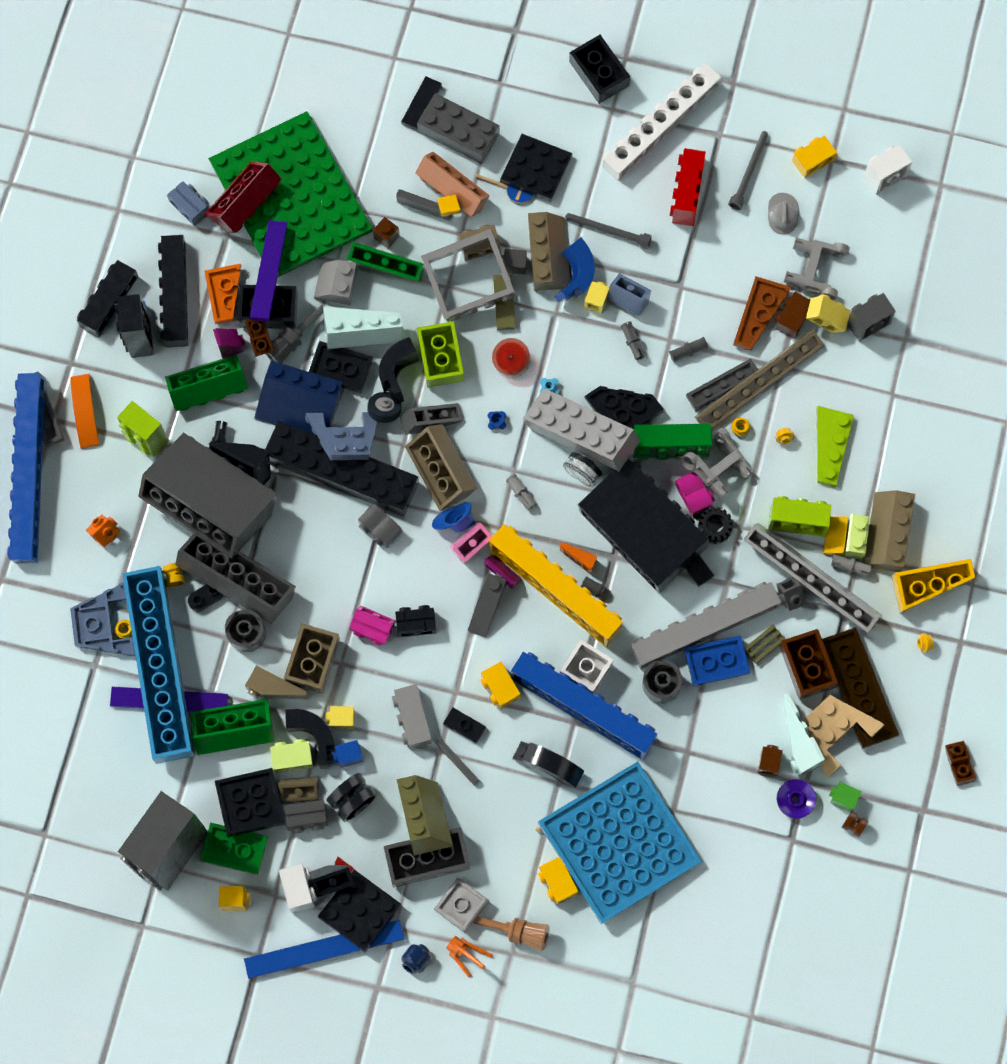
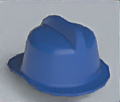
M464 502L441 512L433 519L432 527L435 530L450 528L460 533L473 526L476 521L470 511L471 503Z

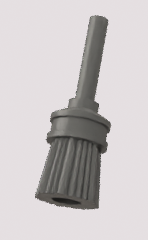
M324 305L318 307L298 327L293 329L285 327L278 334V337L271 341L274 351L265 354L270 361L282 364L288 355L302 344L300 339L303 335L302 333L323 314Z

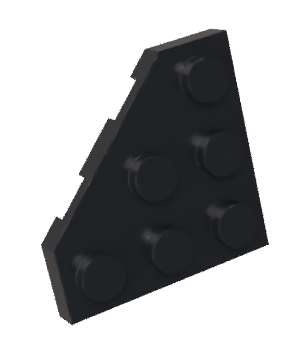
M599 386L584 396V399L593 411L634 429V425H644L664 411L653 394L634 393V391L616 390Z

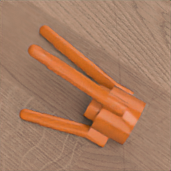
M455 936L449 942L446 949L450 951L449 956L456 961L467 977H470L471 974L457 955L461 957L464 954L484 969L485 965L467 952L466 946L490 958L493 955L469 943L463 937L459 939Z

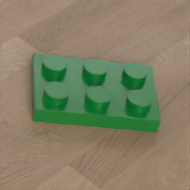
M210 822L200 861L259 875L268 836L250 832L227 838L225 826Z

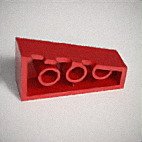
M684 148L683 155L679 154L678 165L681 166V170L676 172L675 182H678V188L673 190L672 199H675V205H671L669 215L673 217L672 223L694 226L706 151Z

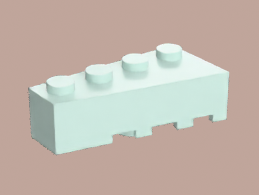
M323 306L324 328L328 349L397 343L403 340V326L400 313Z

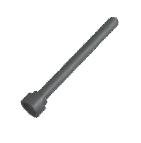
M767 131L761 133L738 191L729 200L728 205L735 210H742L745 203L743 196L768 137Z
M571 213L565 215L568 221L635 241L641 248H649L652 238L650 234L637 235Z

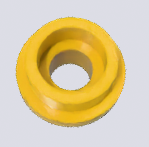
M741 417L736 418L731 425L732 432L737 436L747 435L750 431L749 421ZM742 425L744 429L739 430L737 426Z
M782 428L776 432L775 439L777 443L785 445L789 444L795 435L790 428Z
M121 620L117 623L115 632L119 638L132 637L129 620ZM124 627L129 628L128 632L123 633L122 629Z
M925 633L920 634L917 639V646L923 653L929 652L934 646L932 636Z

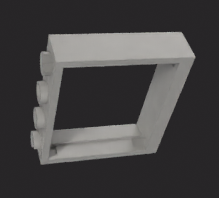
M492 229L421 256L446 321L458 320L461 318L460 315L465 313L467 315L474 314L481 307H485V309L496 305L495 302L499 300L503 302L508 301V299L513 298L512 295L516 294ZM490 241L507 289L448 311L431 263Z

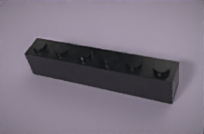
M184 235L161 236V242L158 243V252L161 254V260H158L159 271H162V277H159V288L162 289V295H159L160 306H163V312L160 313V323L163 324V330H160V339L164 341L166 348L188 346L186 241Z

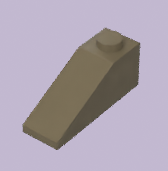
M257 665L245 684L248 690L247 693L255 698L260 696L267 699H308L309 697L307 691Z

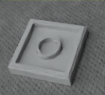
M457 877L434 910L466 933L489 903V899Z

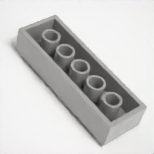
M543 388L523 417L531 430L617 471L621 470L640 442L634 429Z

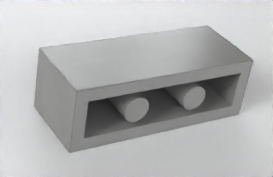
M417 684L394 690L395 696H392L394 708L398 707L400 711L397 719L399 726H404L405 733H402L404 745L408 744L409 749L432 744Z

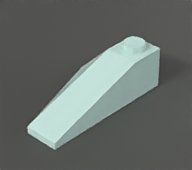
M786 693L783 696V706L792 760L790 765L794 773L798 772L799 776L821 767L825 759L814 737L809 738L806 723L799 721V711L790 695Z

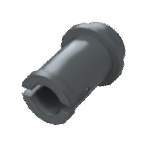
M587 576L581 585L582 588L586 587L590 592L596 594L595 597L599 596L601 598L607 589L603 583L599 584Z

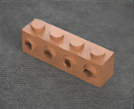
M435 152L425 155L415 172L423 182L430 184L436 192L444 196L456 195L460 209H462L464 214L471 217L481 212L490 196Z

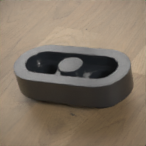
M205 584L189 595L188 605L193 611L200 612L220 600L223 594L219 591L211 593L212 587ZM196 598L201 599L199 603H194Z

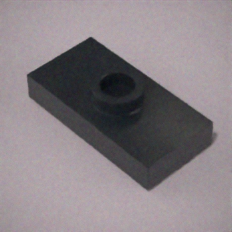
M452 707L443 722L444 726L477 744L486 729V726Z

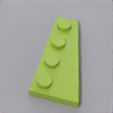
M817 406V483L836 487L854 415Z

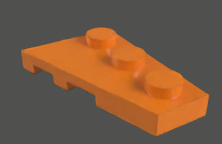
M241 263L204 271L215 325L234 321Z

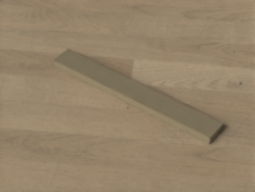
M809 331L696 415L695 419L699 424L711 423V429H713L824 345L816 331Z

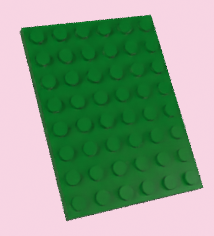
M308 111L208 158L224 190L230 186L251 161L268 163L282 178L278 183L277 189L270 192L267 200L255 209L254 215L243 223L260 257H262L268 221L287 222L288 227L278 277L373 232L370 223Z

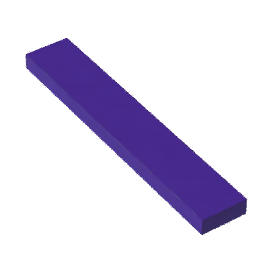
M268 221L250 320L270 321L288 227L287 222Z
M112 686L110 707L144 709L141 688ZM184 691L187 712L228 706V694Z

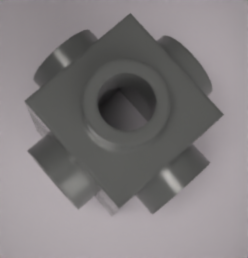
M794 577L776 584L779 591L778 596L782 602L781 606L785 605L791 611L806 604V590Z

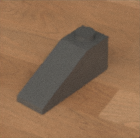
M459 403L409 408L400 417L405 435L421 433L427 426L443 424L445 427L464 420Z
M488 573L468 627L469 632L486 638L507 586L506 579Z

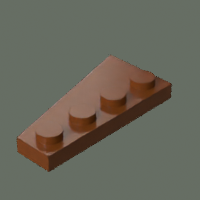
M755 276L733 346L749 351L753 349L791 290L790 286Z

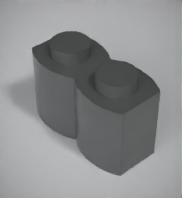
M374 503L358 518L359 528L365 534L368 532L374 536L372 538L373 541L380 547L384 545L387 548L402 532L401 527Z

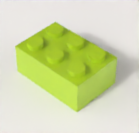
M454 321L417 327L427 388L463 382L464 372Z
M133 401L117 417L120 423L118 426L122 429L121 432L125 435L124 438L131 444L135 442L139 446V450L145 455L150 454L155 457L169 441L162 424Z
M778 496L773 498L770 507L768 530L825 537L830 525L831 505L825 501H816L814 503L808 502L807 499L803 498L790 500L786 496Z

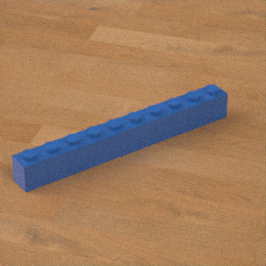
M18 373L17 380H15L17 398L14 399L16 416L13 418L15 435L12 437L14 453L11 458L14 465L13 472H11L13 488L10 491L12 509L9 510L11 528L8 530L10 546L7 549L9 560L14 563H38L46 380L41 373Z

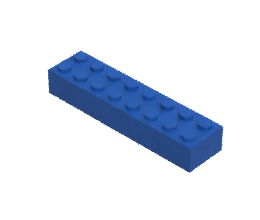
M522 652L511 669V679L641 760L645 759L657 737V733L652 726L648 724L644 726L638 722L639 719L630 713L626 715L621 712L622 709L614 703L608 704L600 694H592L585 685L572 682V678L563 672L559 674L554 671L555 668L547 662L541 663L533 653L528 652L527 654Z

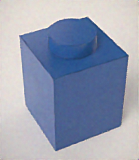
M358 740L336 745V751L332 752L335 764L339 763L340 768L363 762Z

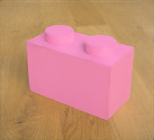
M477 522L449 548L461 562L465 563L485 546L493 536L482 523Z

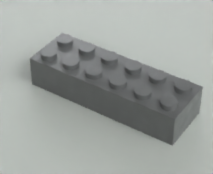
M193 534L177 553L175 565L244 608L256 612L260 618L270 624L276 620L293 599L295 585L240 551L231 559Z

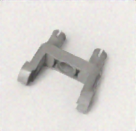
M796 237L793 249L809 252L806 273L803 275L787 271L784 283L800 286L801 290L827 295L831 300H836L838 291L832 288L831 285L813 281L821 253L837 258L839 256L846 257L849 254L850 247L844 243L829 244L818 240H812L811 242Z
M719 428L713 433L715 444L726 456L714 467L709 469L703 460L692 452L686 453L681 458L683 466L688 470H693L706 486H711L720 499L730 491L719 479L720 475L727 469L735 467L744 480L754 472L745 463L741 452L730 441V433L724 428Z

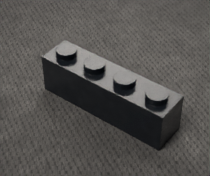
M119 260L115 264L110 265L105 279L100 280L97 291L88 298L87 306L77 316L79 326L97 337L101 335L114 315V304H117V297L126 296L139 277L135 269Z

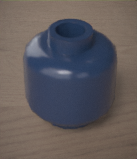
M423 944L410 945L401 957L402 967L413 975L415 973H422L431 961L429 949Z

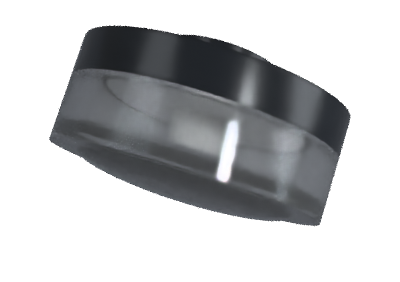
M572 452L563 464L564 469L573 478L591 488L597 484L603 475L602 471L592 460L575 452Z

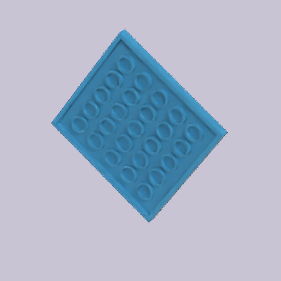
M638 761L538 821L540 828L557 855L561 858L600 924L613 918L702 862Z

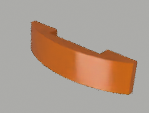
M90 375L70 377L71 393L80 448L100 446L91 394Z

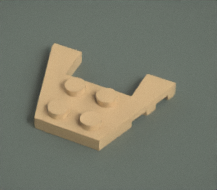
M831 695L803 720L808 727L809 738L814 737L825 759L821 766L828 778L842 766L828 750L853 726L858 723L871 737L885 726L882 722Z

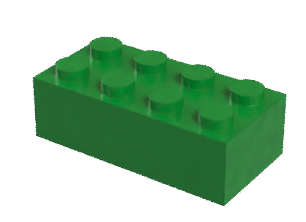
M711 423L634 425V431L640 442L633 451V458H638V460L643 461L649 458L666 460L668 457H676V459L681 460L682 456L688 452L698 455L701 459H705L710 455L712 447Z

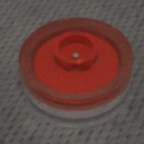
M507 338L495 346L492 353V361L500 375L506 378H517L529 369L531 356L527 346L522 341L515 338Z

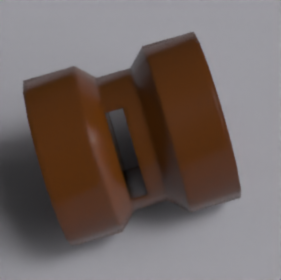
M851 811L841 828L846 831H852L853 835L859 838L869 821L865 818H859L855 812Z

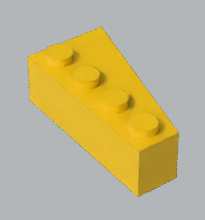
M966 559L894 573L892 580L899 613L974 579L975 574L972 560Z

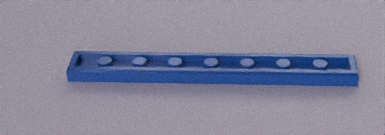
M400 920L389 922L369 949L404 940ZM336 935L244 958L248 979L362 950L342 935Z

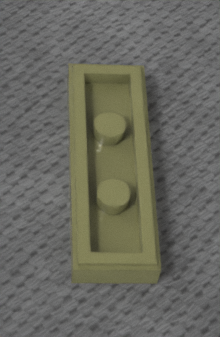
M494 275V293L507 289L503 276ZM511 298L505 302L502 300L495 302L497 330L516 329L514 299Z

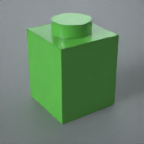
M839 782L837 786L833 785L829 794L832 797L830 803L851 812L854 810L862 791Z

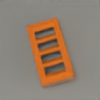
M561 542L560 551L588 573H592L597 556Z

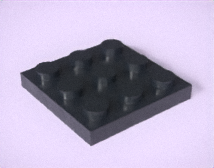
M521 134L500 178V182L551 202L572 158V153Z
M273 768L215 781L227 838L285 825Z
M354 869L351 874L355 885L338 890L320 912L318 918L366 953L401 908L402 904Z

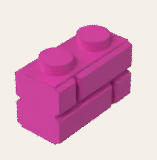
M360 606L354 614L349 630L353 631V634L357 637L364 638L365 636L370 638L373 644L385 645L391 636L396 620Z

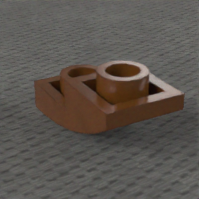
M245 320L255 357L273 352L266 322Z
M960 741L945 745L956 786L975 782L976 776L970 763V755L965 742Z

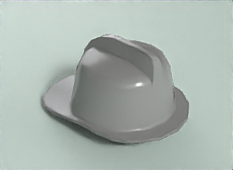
M777 193L769 200L768 221L771 229L776 233L789 234L794 231L798 223V204L796 199L788 193Z

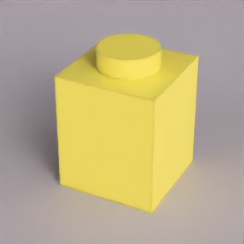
M592 281L585 298L584 308L602 313L607 301L609 287L603 282Z
M330 706V712H326V724H329L331 729L354 730V707Z

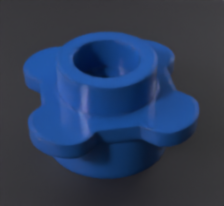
M491 411L488 413V428L490 430L495 428L503 430L506 428L505 412Z

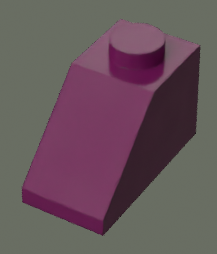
M213 329L222 359L244 352L242 346L246 344L243 335H238L237 329Z

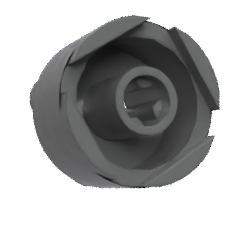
M242 609L237 612L235 611L227 618L225 623L227 639L232 647L238 651L253 652L264 642L266 636L264 623L260 616L252 610ZM248 628L249 631L243 634L242 629L246 630Z
M667 660L651 663L646 668L642 681V688L646 696L650 700L662 704L670 702L677 697L682 685L680 669L674 663ZM659 680H666L665 684H659Z

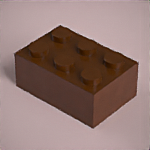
M818 629L780 642L779 647L799 700L836 688L838 681Z

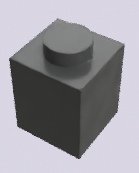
M505 249L502 257L508 273L525 275L527 250Z

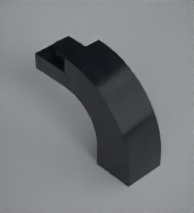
M410 337L391 346L383 355L379 365V379L384 393L388 391L391 399L395 397L397 404L404 402L402 391L397 382L399 373L405 367L419 361Z
M285 709L287 732H307L314 736L318 742L320 769H327L328 763L332 762L331 751L327 749H335L334 739L327 724L318 715L310 711Z
M521 741L512 758L516 762L537 768L554 777L560 783L574 788L577 787L584 773L582 768L570 760L531 742L529 744Z

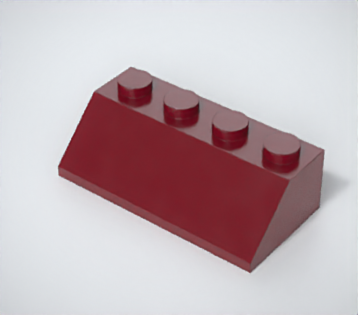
M251 161L204 215L226 232H238L243 227V223L254 215L255 209L267 200L270 192L277 189L278 183L282 178L268 163Z

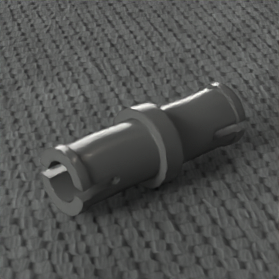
M628 321V324L627 322L623 323L620 327L627 339L626 344L630 346L634 359L638 360L645 357L646 353L640 343V336H637L632 322Z
M702 337L693 342L684 343L683 346L669 351L672 361L675 362L686 356L691 357L693 353L708 348V344L705 338Z

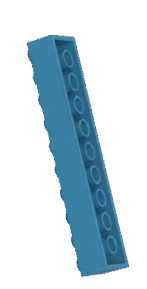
M161 566L122 573L152 759L156 764L194 757L165 574Z

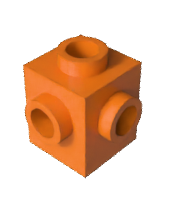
M102 514L96 517L85 530L103 548L113 542L120 533L116 527L118 523L112 517L106 518Z

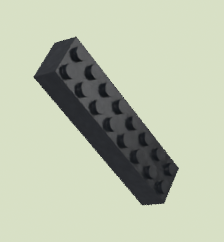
M279 420L265 448L270 453V463L369 503H374L379 507L405 516L419 485L418 476L371 457L368 460H330L321 446L318 436Z

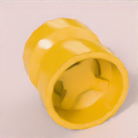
M175 563L163 567V572L167 577L165 580L167 587H177L185 584V578L181 573L183 569L175 565Z

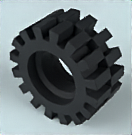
M711 507L710 510H705L698 522V529L702 527L709 535V543L713 542V544H717V542L723 543L731 535L733 529L731 515L727 514L725 509L723 511L720 510V507H717V509ZM712 519L720 520L723 524L722 530L712 532L708 528L709 521Z

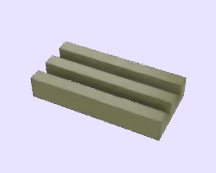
M772 625L748 644L744 650L753 662L757 664L786 638ZM769 633H774L756 649H754L752 652L750 651V649L753 646L760 642ZM776 637L779 639L757 658L754 656Z

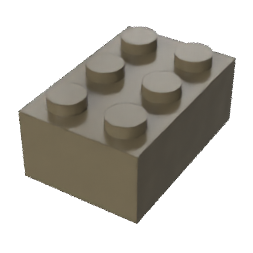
M301 623L284 680L295 686L323 694L340 642L339 634Z

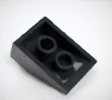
M216 441L209 443L211 451L225 458L235 467H239L243 472L257 479L261 484L265 485L271 478L270 453L265 449L251 444Z

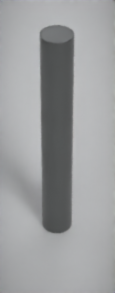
M441 738L435 742L440 750L474 786L480 781Z

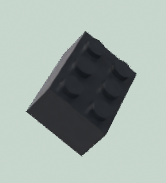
M601 34L569 52L570 64L598 104L630 86V75Z
M240 284L238 307L240 328H247L245 320L250 319L256 285ZM276 285L270 321L266 322L267 328L284 329L288 327L293 329L296 327L298 304L296 286Z

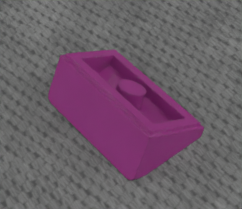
M495 555L485 558L484 566L496 576L506 579L507 586L511 589H514L522 580L521 577Z

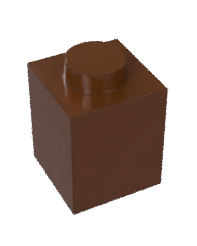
M384 217L373 229L374 239L389 249L400 236L399 227Z
M775 745L763 746L757 773L777 776L783 750H779V747Z

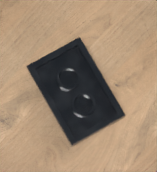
M319 341L309 372L341 381L344 388L362 393L373 362V356L346 348L328 349L326 342Z

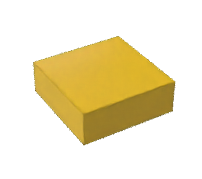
M456 195L437 198L442 217L460 214Z

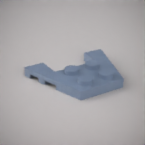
M362 412L363 427H325L323 413H306V422L310 423L314 435H317L320 439V444L330 460L369 459L377 421L373 420L368 412Z
M124 582L70 608L74 644L76 647L135 656L133 637L113 640L109 603L126 601Z

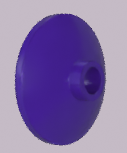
M792 779L782 784L779 788L776 798L777 805L786 816L795 819L803 818L813 811L816 804V794L812 786L800 779ZM798 797L799 803H794L792 798Z

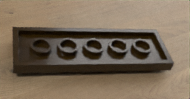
M854 627L823 638L822 641L838 681L837 688L842 701L885 725L873 737L858 723L853 726L861 749L898 737V730L857 628Z

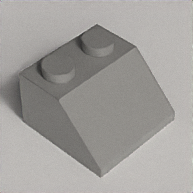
M343 260L321 263L314 299L351 305L358 273L357 263Z

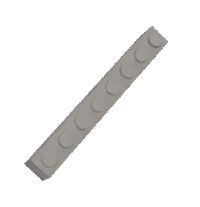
M754 524L743 539L867 633L872 630L881 618L882 614L761 524Z
M766 582L760 583L755 586L756 589L750 592L748 590L742 591L738 594V597L732 600L731 598L724 599L720 602L721 605L716 607L713 605L703 609V613L698 615L696 613L691 614L681 623L678 621L673 622L663 631L661 629L655 630L650 633L651 636L645 639L643 637L635 639L630 649L640 670L653 662L661 661L681 652L684 648L694 646L779 608L782 602L772 582L768 584Z

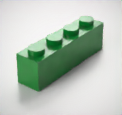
M352 242L347 258L349 261L421 282L425 269L424 263L356 242Z

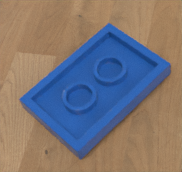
M741 635L684 648L693 687L750 674Z

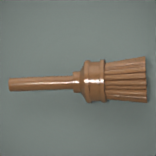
M479 916L474 921V924L504 931V934L508 935L509 942H516L520 945L523 943L540 951L545 949L548 942L550 927L547 924L531 923L519 918H515L512 922H506L505 924Z

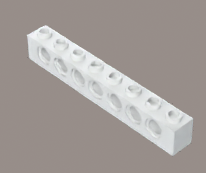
M706 63L701 67L698 66L689 79L685 78L676 91H671L663 103L657 104L652 114H647L638 127L634 126L625 139H620L612 151L609 150L605 153L602 167L619 181L720 85L721 76ZM695 83H701L703 86H696ZM689 95L690 98H683L682 96ZM676 107L677 110H671L669 108ZM657 119H663L665 121L660 123L657 121ZM644 131H651L652 134L647 135ZM638 143L639 146L634 147L631 144ZM625 155L626 158L620 159L618 156Z

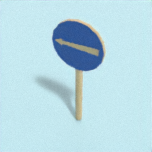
M475 174L476 178L507 188L508 197L515 203H527L533 197V195Z

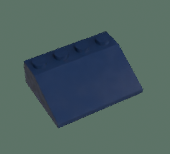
M271 361L264 378L254 419L276 425L279 420L314 434L310 423H307L305 420L306 413H323L325 427H331L344 391L343 382Z

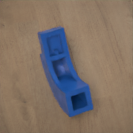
M582 237L562 252V255L572 268V280L566 288L554 296L558 302L564 298L567 301L572 296L577 298L588 289L593 280L595 272L594 258Z

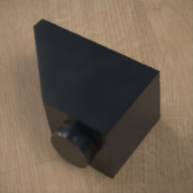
M328 865L310 871L311 882L317 898L355 885L347 865Z

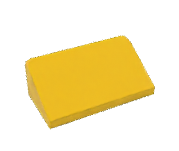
M830 517L823 554L843 556L848 517Z

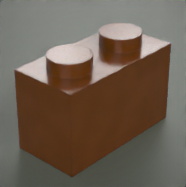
M794 292L792 297L788 296L783 304L785 309L783 312L779 311L774 319L776 321L775 329L795 339L806 320L810 299L797 292Z

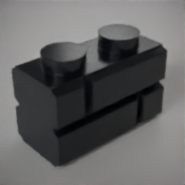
M422 605L414 610H411L410 607H402L399 611H395L398 637L437 634L434 608H430L429 605Z

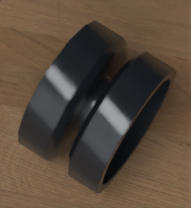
M356 773L345 780L326 800L333 809L340 808L337 814L343 822H348L356 817L377 797V793L371 786L364 787L366 780L360 773Z

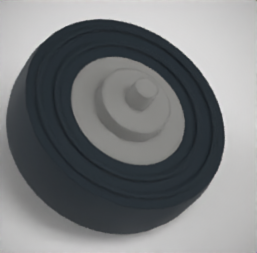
M389 392L374 394L370 397L367 406L369 416L381 423L395 421L400 416L402 408L401 403L397 404L395 397L391 399Z

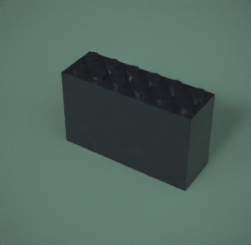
M628 458L620 471L614 470L577 505L579 512L660 593L709 547V535L702 527L698 529L695 526V520L688 513L685 515L681 511L682 507L675 500L671 501L668 498V493L661 486L658 488L655 485V480L649 473L644 474L642 472L641 465L635 459L631 461Z

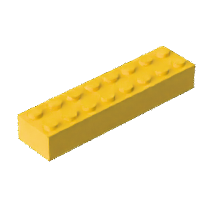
M503 524L489 540V551L607 648L621 632L622 618L613 611L611 613L606 609L607 605L603 601L594 599L591 596L592 593L586 587L581 588L577 585V580L573 576L565 575L562 572L563 569L554 562L552 564L547 560L548 557L541 550L536 551L532 547L533 544L527 538L522 539L518 536V531L515 528Z

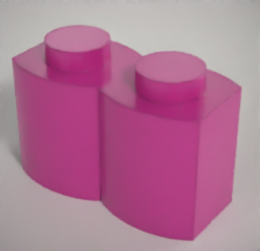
M694 471L675 480V486L692 517L713 507L715 499L712 492L706 490L703 481Z

